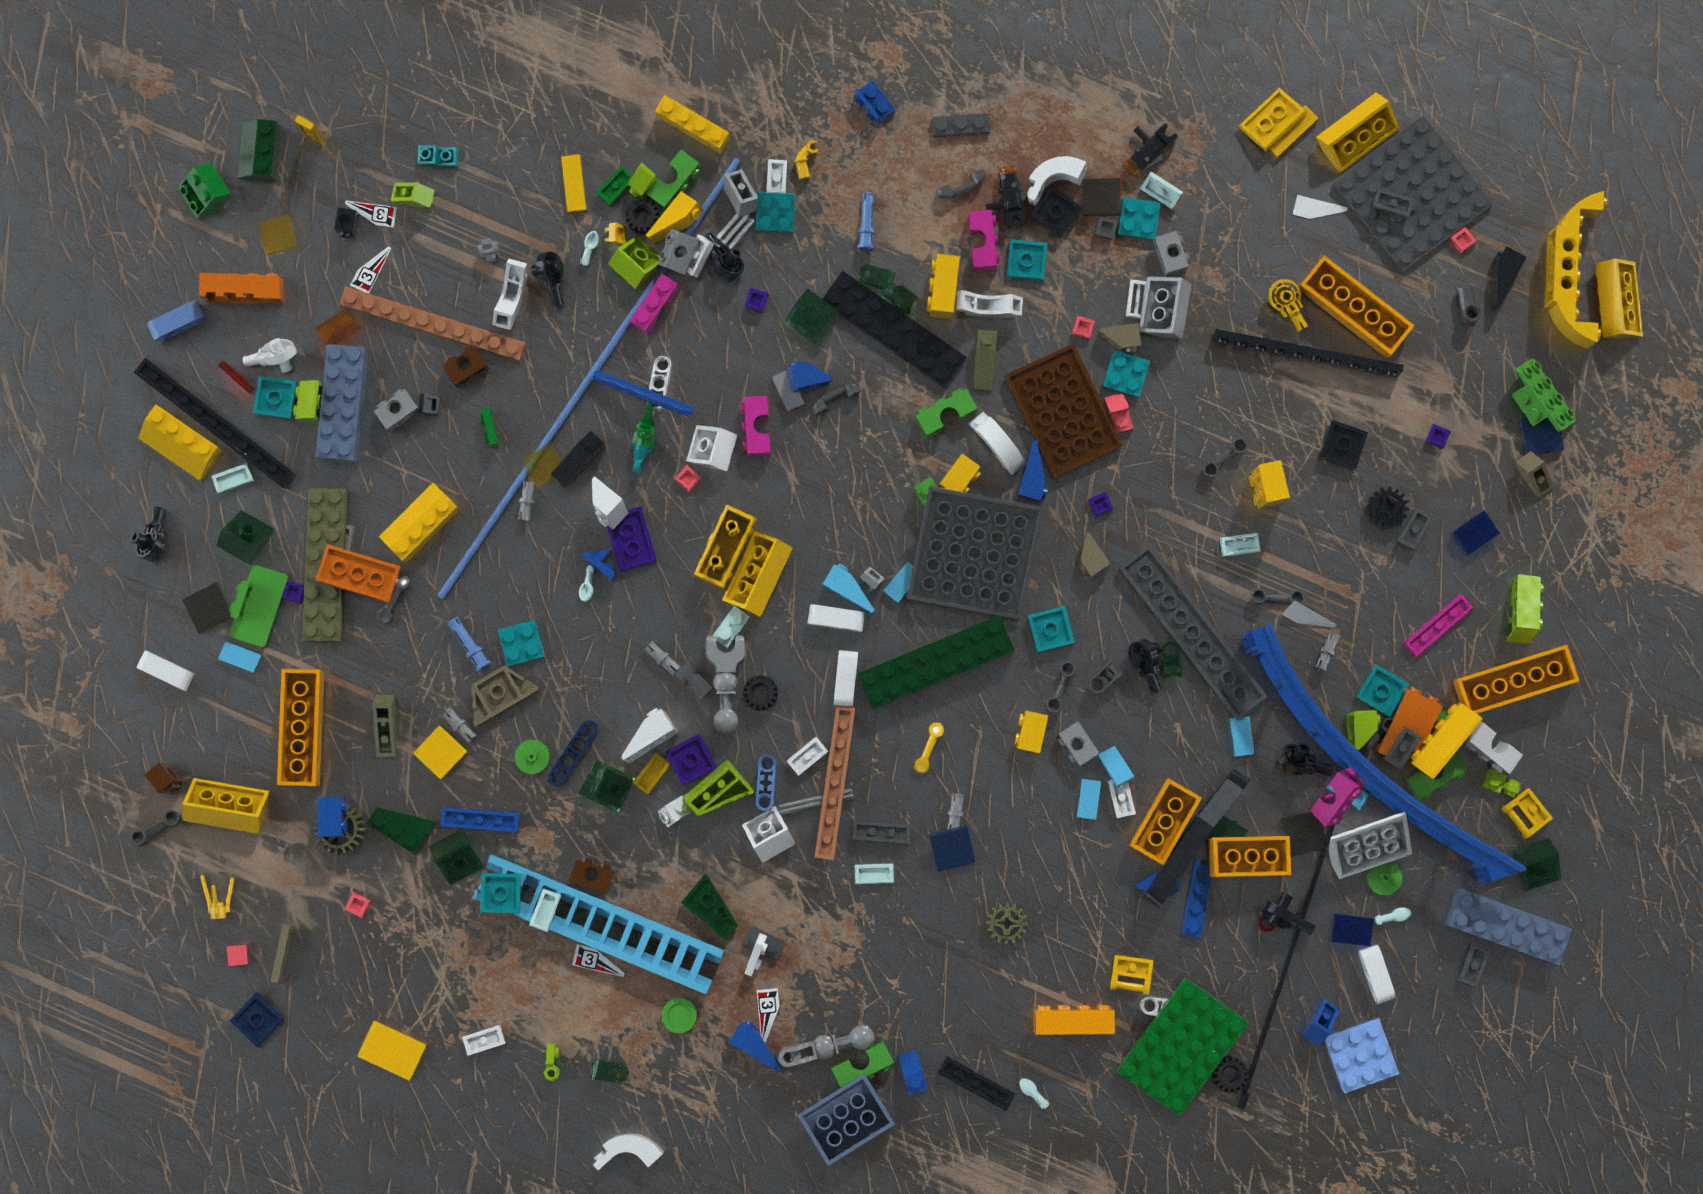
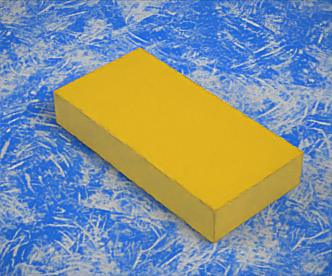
M655 753L633 784L649 795L672 764L658 753Z

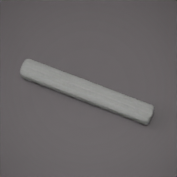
M852 789L844 790L843 801L854 798ZM823 795L780 804L778 806L779 813L784 815L822 806Z

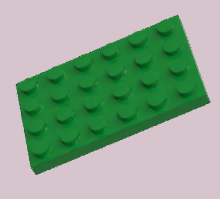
M1185 977L1116 1071L1178 1116H1181L1249 1025V1022Z

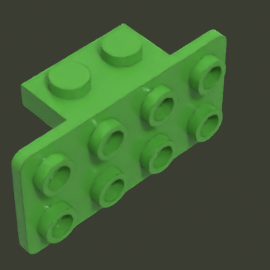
M1532 358L1516 368V372L1525 386L1513 393L1512 397L1532 426L1548 417L1555 429L1560 432L1576 421L1574 412L1565 404L1562 395L1556 391L1551 379L1545 375L1539 362Z
M258 565L251 567L247 581L242 580L241 584H238L235 592L237 595L236 600L232 602L229 609L230 617L234 618L229 632L231 638L260 647L266 646L289 578L288 575Z

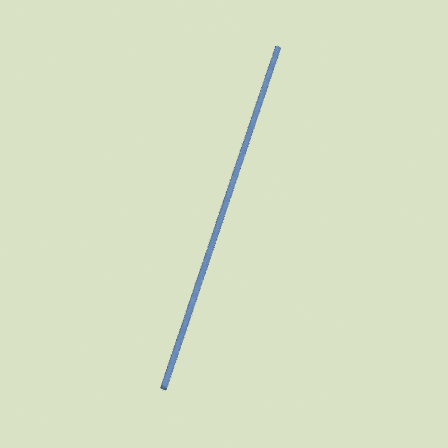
M734 158L702 205L703 211L700 217L687 227L684 234L691 236L722 191L725 174L734 172L741 163L738 158ZM678 247L674 251L675 255L678 253ZM662 266L659 268L437 596L444 599L592 382L593 373L601 369L631 325L630 319L660 275H665L668 270L667 268Z

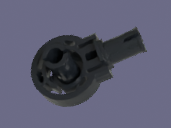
M712 232L707 233L704 237L714 243L709 257L712 259L711 265L713 270L728 282H733L744 271V262L740 258L742 255L741 251L737 248L729 250L727 246L717 241Z
M548 251L538 255L536 265L531 267V273L534 277L538 276L543 282L544 288L549 290L552 306L564 304L560 288L563 285L564 264L557 253Z
M154 506L151 520L145 524L144 531L142 533L135 531L131 535L130 541L136 544V555L146 561L157 560L159 554L164 550L163 531L165 527L162 526L166 509Z
M1141 638L1130 644L1128 656L1133 666L1139 671L1140 676L1146 679L1150 693H1156L1162 690L1156 674L1160 671L1158 663L1161 647L1158 643H1151L1149 640Z
M1299 743L1298 745L1287 744L1279 753V765L1291 774L1304 775L1306 773L1312 775L1314 772L1329 777L1333 772V765L1319 761L1317 756L1309 753L1310 748L1305 743Z
M1282 892L1277 904L1269 900L1265 901L1261 914L1269 923L1282 929L1289 928L1292 930L1297 928L1308 935L1314 932L1315 924L1301 918L1300 912L1294 914L1287 910L1293 899L1292 896Z

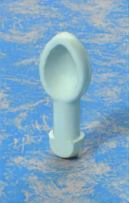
M596 231L589 232L585 237V251L580 260V264L583 267L589 265L592 251L599 243V236Z
M592 565L586 567L585 582L579 589V596L583 602L590 600L594 591L592 581L596 570Z
M1399 907L1390 914L1376 916L1374 922L1377 925H1383V923L1390 921L1404 922L1410 918L1411 910Z
M1027 1078L1020 1079L1019 1086L1022 1092L1027 1096H1031L1042 1109L1048 1108V1100H1045L1037 1092L1034 1082Z

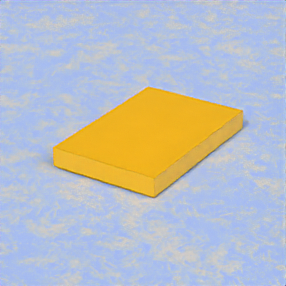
M1278 88L1239 125V129L1264 151H1267L1307 113L1281 88Z
M374 1020L357 1057L411 1081L427 1044Z

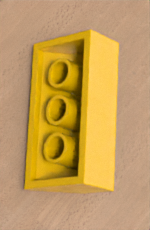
M1374 93L1316 136L1324 154L1338 172L1341 173L1398 131L1400 127L1389 100L1378 93Z
M1615 258L1596 263L1595 276L1598 283L1597 295L1600 302L1599 314L1601 315L1603 338L1624 339L1643 337L1635 262Z
M156 404L145 418L138 437L141 441L200 481L223 451Z
M432 483L379 537L403 562L407 563L460 509Z
M754 531L722 601L761 617L793 548L776 538Z
M1458 702L1457 705L1454 703L1448 709V716L1444 720L1440 719L1435 725V732L1432 735L1429 733L1422 742L1424 743L1420 750L1416 749L1410 756L1412 760L1409 763L1428 778L1434 779L1483 719L1462 703Z
M193 778L182 803L183 821L259 834L265 819L269 791Z

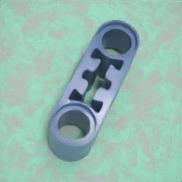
M191 301L149 321L147 326L155 342H160L205 320V316L198 301Z
M771 755L762 756L758 763L756 806L761 811H769L774 805L776 760ZM769 758L773 761V766L770 769L762 767L764 759ZM761 771L765 773L773 772L772 776L768 775V781L772 782V784L768 785L767 792L771 791V795L760 794V790L764 791V785L761 784V781L765 780V774L761 775ZM762 797L770 799L769 807L762 808L759 801Z

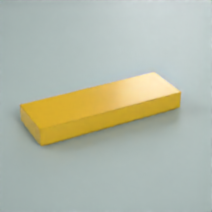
M1306 105L1303 108L1307 114L1269 148L1276 157H1279L1318 120V117Z
M297 115L295 123L303 134L320 145L323 144L325 138L316 125Z
M580 154L561 156L567 212L587 211Z

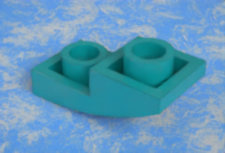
M418 145V165L458 167L459 148Z

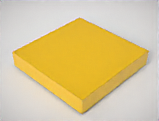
M439 725L413 754L442 780L468 751Z

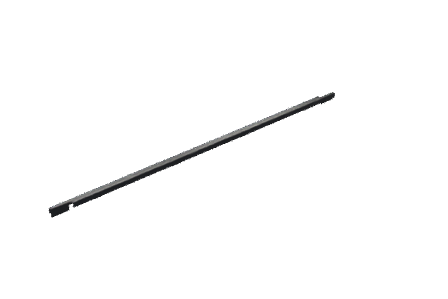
M1334 825L1328 828L1301 910V918L1305 919L1330 838L1333 834ZM1297 928L1295 929L1248 1072L1249 1079H1247V1084L1243 1087L1237 1107L1245 1109L1250 1095L1247 1091L1249 1090L1301 931Z

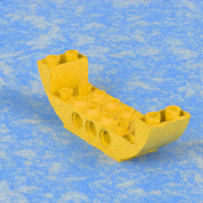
M1604 191L1592 194L1578 202L1560 219L1555 228L1547 234L1544 309H1548L1554 324L1566 338L1585 349H1589L1600 340L1601 329H1598L1599 323L1576 322L1579 316L1576 301L1579 300L1580 291L1577 290V282L1580 281L1578 264L1581 262L1579 245L1582 242V233H1579L1583 218L1594 219L1606 208L1607 199L1604 197Z

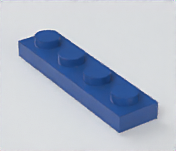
M442 807L440 826L518 833L520 813Z
M1194 859L1181 932L1183 935L1199 938L1202 936L1212 877H1209V860Z

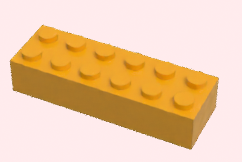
M1325 255L1299 286L1301 293L1386 359L1394 353L1415 326Z
M1564 645L1453 680L1459 702L1477 714L1573 684L1580 680L1568 645Z
M281 669L277 785L320 787L325 671Z

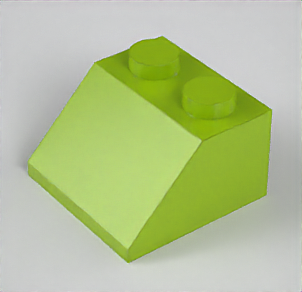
M637 235L617 248L608 265L636 289L645 283L660 267L658 265L659 254Z
M319 380L300 381V385L296 387V398H298L297 405H294L293 416H295L298 422L319 424L323 384Z
M1377 710L1347 713L1348 742L1356 750H1360L1378 730L1381 719L1380 715H1377Z

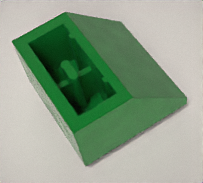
M211 162L193 167L177 187L197 219L223 204L231 194Z

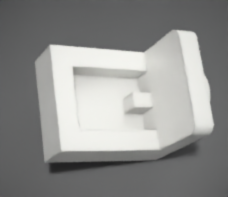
M680 796L658 811L661 821L667 827H670L692 812L683 796Z

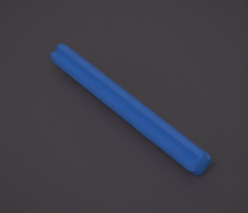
M598 370L593 373L592 379L595 382L687 417L693 415L694 408L690 405Z

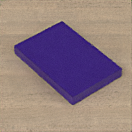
M641 506L627 510L628 514L614 529L607 526L620 572L657 562Z

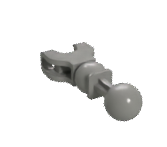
M707 635L705 639V657L714 666L716 674L713 680L714 688L717 691L715 695H720V710L714 716V726L721 733H730L738 725V717L731 709V695L736 694L735 689L738 683L734 675L736 665L745 656V642L742 635L735 637L732 651L728 653L721 652L717 648L714 636Z
M859 1025L853 1028L850 1035L835 1038L834 1035H820L814 1041L794 1044L779 1049L776 1059L781 1065L790 1067L818 1058L821 1060L830 1059L834 1054H839L838 1050L851 1046L857 1050H866L874 1042V1033L868 1026ZM790 1052L791 1059L784 1061V1054Z

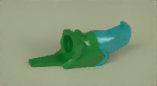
M648 402L644 419L640 418L636 425L630 447L634 450L632 473L640 474L642 472L645 457L647 454L652 453L655 422L652 421L653 403Z

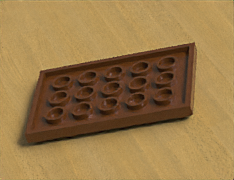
M1074 343L1004 376L1034 439L1038 442L1039 450L1053 479L1123 446Z

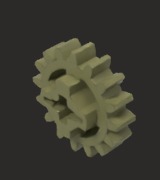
M1009 902L1005 903V907L998 903V909L992 907L991 909L994 913L987 914L990 920L985 921V923L990 924V927L986 930L993 932L991 938L998 937V943L1002 939H1004L1005 944L1010 939L1012 943H1015V937L1021 939L1020 933H1026L1023 926L1028 925V923L1023 922V919L1027 916L1020 914L1023 910L1022 908L1015 909V903L1012 907H1009ZM1000 911H1003L1002 917L994 919ZM1011 911L1018 916L1019 920H1014L1011 917ZM1008 917L1009 921L1016 924L1008 925V928L1005 929L1004 925L997 922L1005 921V918ZM994 926H999L1002 929L1003 936L997 933ZM1014 927H1019L1017 932L1010 936V931Z

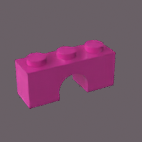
M992 210L969 211L970 234H980L986 241L983 247L972 249L973 271L996 270L997 264H1000L999 252L995 253V245H998V236L994 234L993 227H996V215H992Z
M661 274L630 319L631 325L648 335L657 322L662 308L666 303H670L678 291V284Z
M744 397L745 402H741V413L745 414V421H742V432H746V440H743V451H747L748 456L771 455L769 433L761 434L754 429L755 422L758 419L769 418L768 397Z
M1351 768L1338 771L1329 785L1334 790L1336 798L1332 794L1320 797L1310 810L1325 827L1339 824L1343 820V814L1352 807L1351 803L1362 793L1361 790L1365 783Z

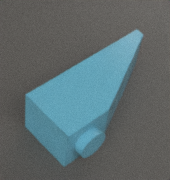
M834 564L823 582V586L873 615L874 608L853 576L848 572L849 569L842 564H839V566Z

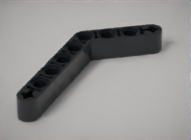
M1235 768L1232 769L1193 819L1143 895L1144 899L1158 909L1163 905L1214 826L1245 789L1250 781L1249 778Z

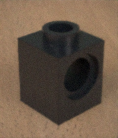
M337 208L334 230L340 237L350 238V236H356L360 215L357 210ZM350 220L351 224L349 227H342L344 221Z

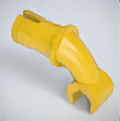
M809 141L798 152L795 161H793L796 164L799 180L811 177L806 161H808V155H814L819 150L810 149V145H815L817 141Z

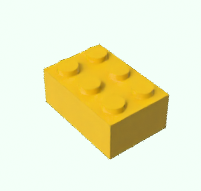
M937 254V258L932 260L931 274L934 275V278H930L929 293H932V297L928 296L927 312H930V318L953 319L960 256Z
M1281 460L1260 464L1250 473L1249 483L1251 487H1254L1255 491L1253 501L1255 506L1258 505L1259 510L1280 506L1290 498Z

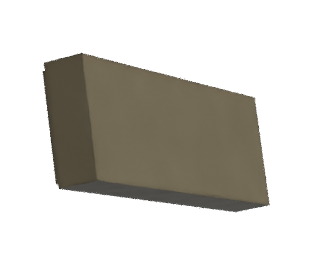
M282 925L271 976V982L282 983L294 925Z

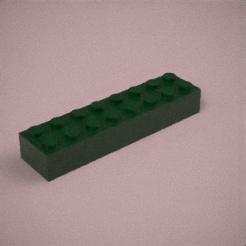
M999 615L857 673V676L871 710H874L1011 654L1015 650Z

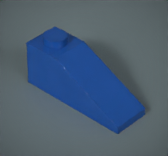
M1033 440L1017 497L1040 503L1041 498L1045 499L1048 488L1044 487L1045 477L1038 442Z
M747 1020L745 1023L741 1021L729 1043L779 1073L781 1066L760 1033L755 1029L756 1025Z

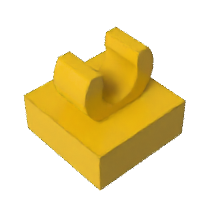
M609 223V227L605 228V231L609 232V238H605V241L619 246L625 244L627 226Z

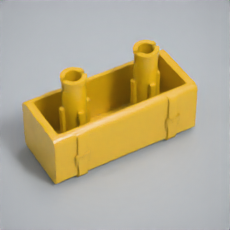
M726 505L713 534L708 539L702 558L698 562L694 573L695 577L725 590L747 541L753 533L757 522L756 518Z

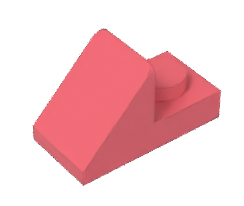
M1123 393L1105 397L1104 401L1109 418L1117 434L1132 430L1133 425L1128 411L1129 405Z

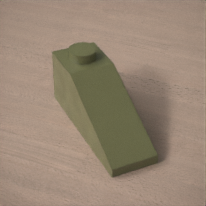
M978 330L973 390L992 391L997 331Z
M375 695L372 710L376 757H396L395 695Z

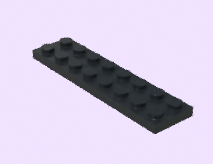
M844 271L840 273L821 300V303L944 389L967 358Z

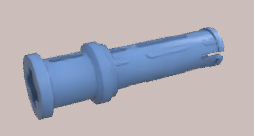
M866 192L862 193L861 227L858 230L860 242L857 245V249L860 251H873L874 246L872 243L873 235L875 234L873 228L874 193Z
M456 617L447 623L466 650L467 658L471 659L476 666V671L480 672L486 669L492 662L486 659L482 653V648L474 643L459 618Z

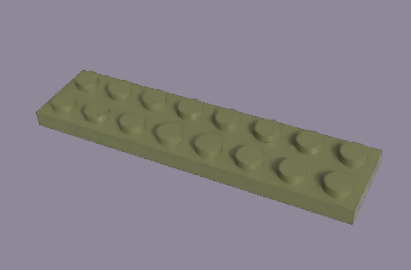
M308 489L302 641L342 642L344 590L317 582L315 579L326 545L329 544L345 549L348 489Z

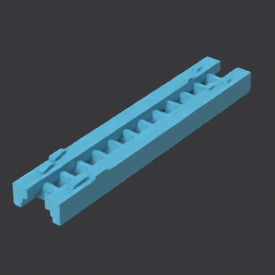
M490 855L487 869L497 873L521 874V892L524 884L536 888L531 904L521 901L520 913L510 914L531 921L543 889L562 895L561 899L572 903L566 919L554 915L549 930L701 993H708L713 980L699 975V970L704 958L720 964L725 950L503 858ZM479 884L473 896L474 899L481 901V884ZM578 906L590 911L584 927L572 922ZM596 914L608 918L602 934L590 930ZM614 921L626 926L620 942L607 937ZM632 929L643 933L637 949L626 944ZM650 936L661 940L655 956L644 952ZM668 943L679 947L673 963L662 959ZM686 951L697 955L691 971L680 967Z

